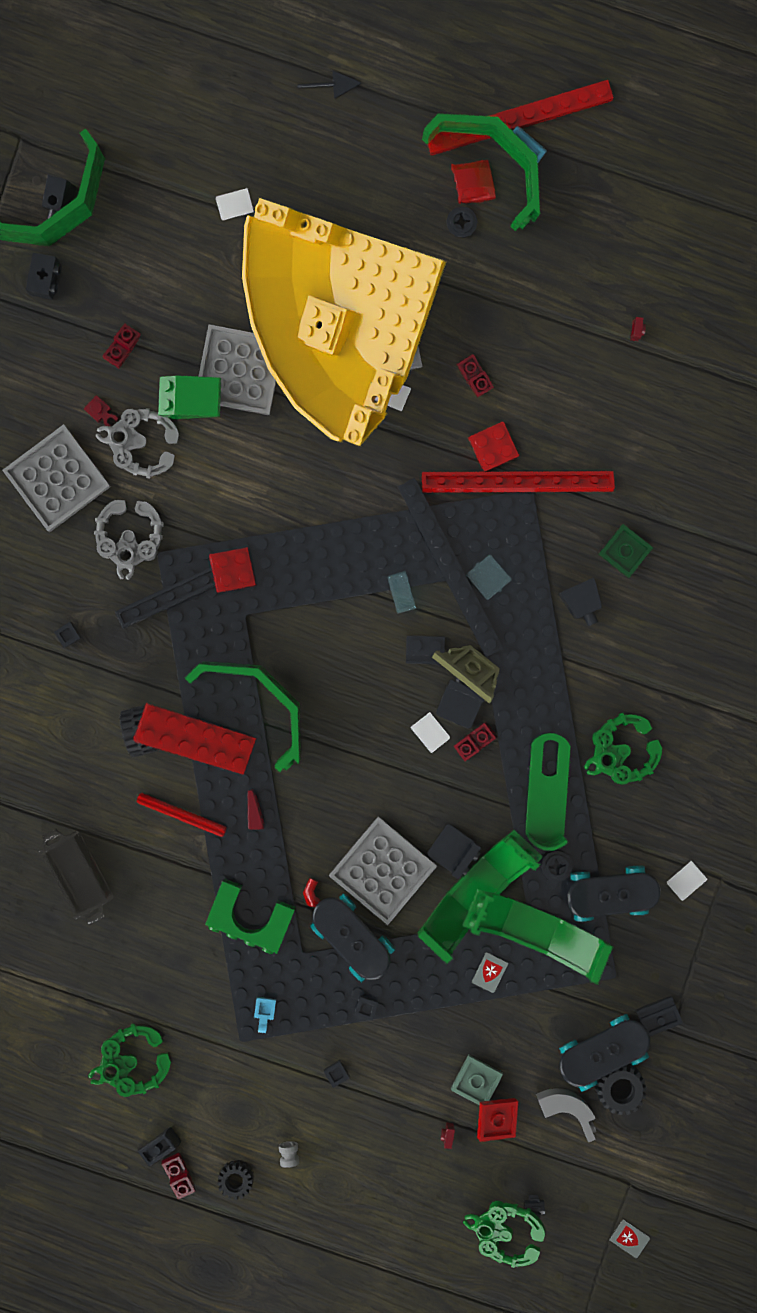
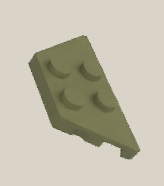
M471 645L463 646L462 648H451L445 653H440V651L434 653L432 658L488 703L492 701L500 668Z

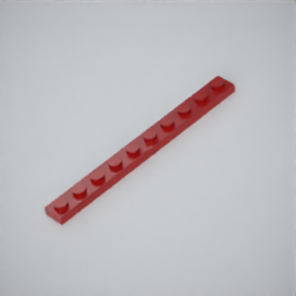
M605 80L489 116L498 117L513 131L516 126L525 128L611 102L614 97L609 81ZM440 132L430 141L428 148L432 156L492 137L478 134Z
M613 471L422 472V492H614L615 489Z

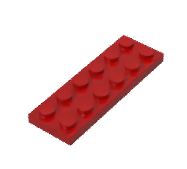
M148 703L145 705L133 739L137 743L240 774L245 772L256 740L253 736Z

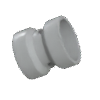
M288 1141L279 1144V1152L282 1156L280 1158L281 1167L288 1168L299 1164V1156L296 1155L298 1151L297 1142Z

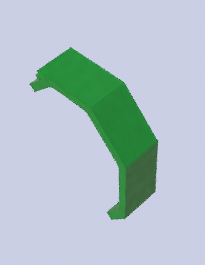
M437 114L424 128L422 140L428 145L440 132L478 134L492 137L525 171L527 206L516 216L510 227L516 232L519 227L523 229L530 220L535 222L540 215L537 155L498 117Z
M86 128L80 132V135L89 149V154L77 198L39 226L14 225L0 222V240L51 246L92 216L105 158Z
M203 661L185 677L190 684L205 671L256 677L291 714L292 746L277 760L274 767L281 772L283 769L285 771L288 770L294 761L298 764L300 763V703L262 665Z
M513 830L485 852L469 869L466 876L461 877L446 893L418 931V937L448 963L453 958V951L470 929L463 926L477 890L500 894L512 881L528 869L532 868L535 871L540 866L538 861L543 856Z
M480 889L476 892L463 926L470 928L474 934L479 935L480 931L499 935L546 954L585 975L591 982L596 984L599 982L612 950L610 943L560 917L516 899Z

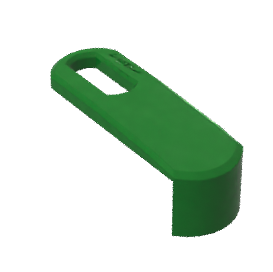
M555 733L539 735L531 743L526 816V836L533 845L548 851L559 849L568 842L564 838L570 744L565 738ZM547 740L558 742L556 774L552 776L542 774L543 746Z

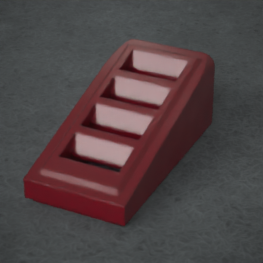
M249 789L248 828L264 829L265 823L254 789Z

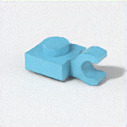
M257 997L254 1018H260L258 1032L266 1033L268 1019H274L276 999Z

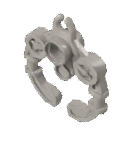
M149 408L127 409L122 413L121 420L112 427L101 426L97 428L98 432L104 430L108 432L106 438H103L100 434H96V438L100 442L110 445L114 453L113 461L115 465L132 473L134 476L138 474L150 479L151 476L167 471L173 465L175 455L169 452H164L160 456L158 465L153 467L149 465L148 469L139 467V463H133L130 451L144 448L146 445V438L136 432L135 428L139 426L140 420L148 422V418L157 420V424L163 425L166 428L164 437L168 444H177L179 437L177 428L169 418L159 416L158 412L150 411ZM117 433L125 435V439L122 442L114 440V436Z
M114 500L101 511L98 518H95L97 527L94 535L97 542V552L103 558H110L117 565V574L120 579H124L122 570L127 568L129 573L126 579L129 580L134 573L136 565L144 560L151 561L156 558L157 550L163 539L161 531L162 527H164V522H161L158 513L148 502L137 501L135 512L140 516L150 517L151 526H154V534H150L149 541H142L138 545L135 534L131 530H126L122 533L119 542L115 544L112 539L106 538L108 533L104 531V525L109 523L108 519L112 514L121 515L127 511L125 500ZM125 553H131L129 560H122Z

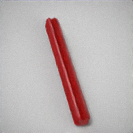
M144 793L139 794L137 798V803L220 837H223L226 833V826Z

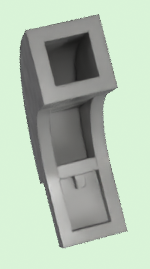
M558 1088L548 1089L536 1094L545 1118L561 1112L570 1113L580 1121L588 1143L596 1140L593 1134L596 1132V1129L592 1122L596 1118L587 1102L581 1096L572 1091Z

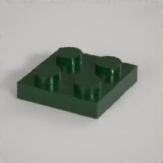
M622 524L598 555L627 578H630L653 547Z

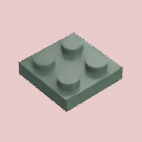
M468 1054L451 1086V1091L480 1106V1102L490 1100L503 1076V1072Z

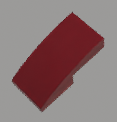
M124 323L114 336L113 343L103 354V359L119 369L133 350L141 334Z
M474 354L456 364L477 397L494 388Z
M484 722L453 747L463 760L466 761L495 740L497 736L487 722Z
M180 1153L162 1160V1166L170 1179V1186L177 1199L196 1192L190 1173Z

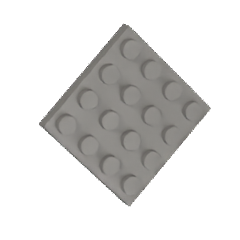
M209 324L198 377L221 378L220 406L270 415L276 380L266 365L254 333Z
M64 424L2 470L48 532L54 530L111 487Z
M378 816L329 876L388 925L437 865Z

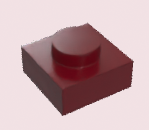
M636 317L633 320L630 341H639L645 335L646 324H643L644 318Z
M446 1122L445 1129L442 1128L440 1140L443 1141L444 1148L452 1149L455 1132L453 1123Z

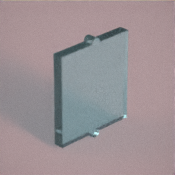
M488 555L480 563H476V566L466 574L487 600L497 592H501V588L512 580L491 555Z

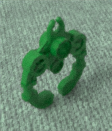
M620 713L613 720H607L593 734L592 740L595 745L594 757L586 762L584 768L587 770L590 764H595L596 769L594 771L588 770V775H598L602 772L611 776L615 783L623 785L628 782L641 781L642 777L654 774L653 771L661 759L662 746L658 740L647 743L646 750L650 758L648 762L644 763L645 768L639 771L635 768L631 771L627 766H624L623 762L630 755L631 749L626 744L613 745L612 731H616V726L621 723L624 726L628 723L633 724L641 734H647L652 727L649 721L641 716ZM605 755L609 758L607 765H604L602 762Z
M134 1023L131 1024V1027L124 1030L122 1028L119 1029L118 1032L103 1042L101 1047L103 1056L100 1066L92 1069L88 1075L91 1079L95 1073H99L101 1078L99 1080L92 1079L90 1081L91 1084L100 1085L108 1083L115 1087L117 1093L123 1097L145 1094L147 1090L154 1087L156 1089L159 1088V1084L164 1080L170 1068L171 1060L168 1052L157 1055L156 1064L159 1070L156 1075L151 1076L152 1080L143 1083V1080L136 1083L133 1077L128 1076L129 1072L137 1065V1057L133 1054L121 1055L119 1052L121 1050L120 1043L125 1042L126 1037L132 1034L135 1037L139 1035L145 1036L148 1044L152 1047H157L163 1042L160 1032L152 1027L135 1025ZM113 1066L117 1072L109 1074L106 1068Z
M494 1201L490 1204L489 1210L480 1216L475 1214L465 1215L463 1224L468 1229L476 1232L480 1241L479 1251L482 1255L490 1257L500 1264L502 1262L509 1264L512 1268L530 1265L538 1260L541 1248L534 1244L527 1246L524 1254H514L513 1257L505 1255V1251L498 1248L499 1241L509 1242L512 1239L513 1230L503 1224L507 1216L513 1218L515 1215L524 1217V1221L532 1226V1239L543 1242L546 1229L542 1221L530 1208L524 1209L517 1207L518 1204ZM473 1219L475 1223L469 1224L467 1220Z

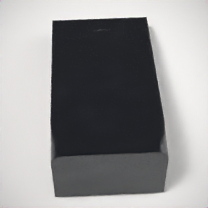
M169 1127L139 1149L138 1153L150 1167L177 1149L181 1139Z

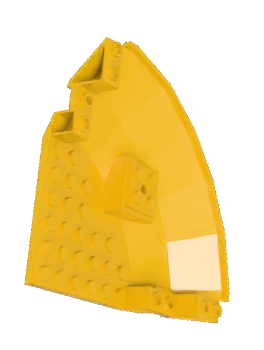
M259 198L258 204L255 207L254 217L247 215L244 225L242 280L251 327L266 365L297 411L329 438L338 442H342L344 439L360 446L387 414L385 411L391 394L398 395L408 377L446 262ZM321 321L322 327L319 329L317 325ZM376 397H378L377 403L374 401Z

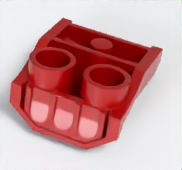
M488 160L456 165L451 164L454 181L456 182V190L458 191L459 204L478 203L496 199Z

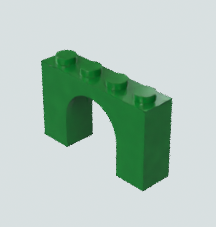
M224 878L205 925L209 926L208 929L211 931L227 933L226 936L231 939H242L249 946L255 947L257 945L262 947V950L266 953H278L295 906L278 900L272 916L265 926L255 930L244 928L237 922L234 916V905L242 885Z

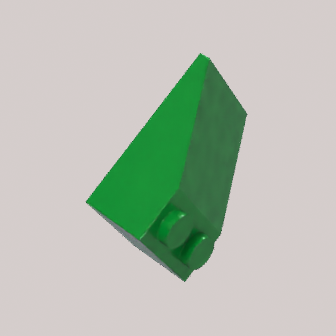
M195 376L160 377L158 415L169 419L220 417L221 378Z

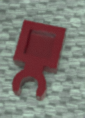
M97 395L84 408L98 423L103 419L105 426H110V419H114L116 422L119 421L114 414H108L112 409Z

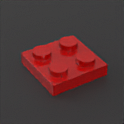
M503 421L468 437L483 472H487L519 457Z
M248 547L209 555L217 593L256 585Z
M516 1098L480 1102L477 1138L480 1142L516 1138L518 1101Z

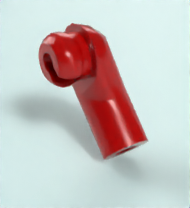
M309 878L303 891L306 904L309 907H315L320 902V899L314 893L318 881L313 878Z

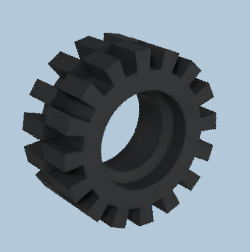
M232 1160L230 1164L227 1162L224 1168L222 1167L217 1184L219 1185V1191H223L222 1195L224 1197L228 1195L227 1199L231 1200V1197H234V1200H238V1197L242 1199L244 1195H248L253 1183L251 1167H246L245 1162L241 1164L240 1160H237L236 1163ZM237 1173L243 1178V1183L237 1187L232 1186L228 1181V1177L231 1174Z

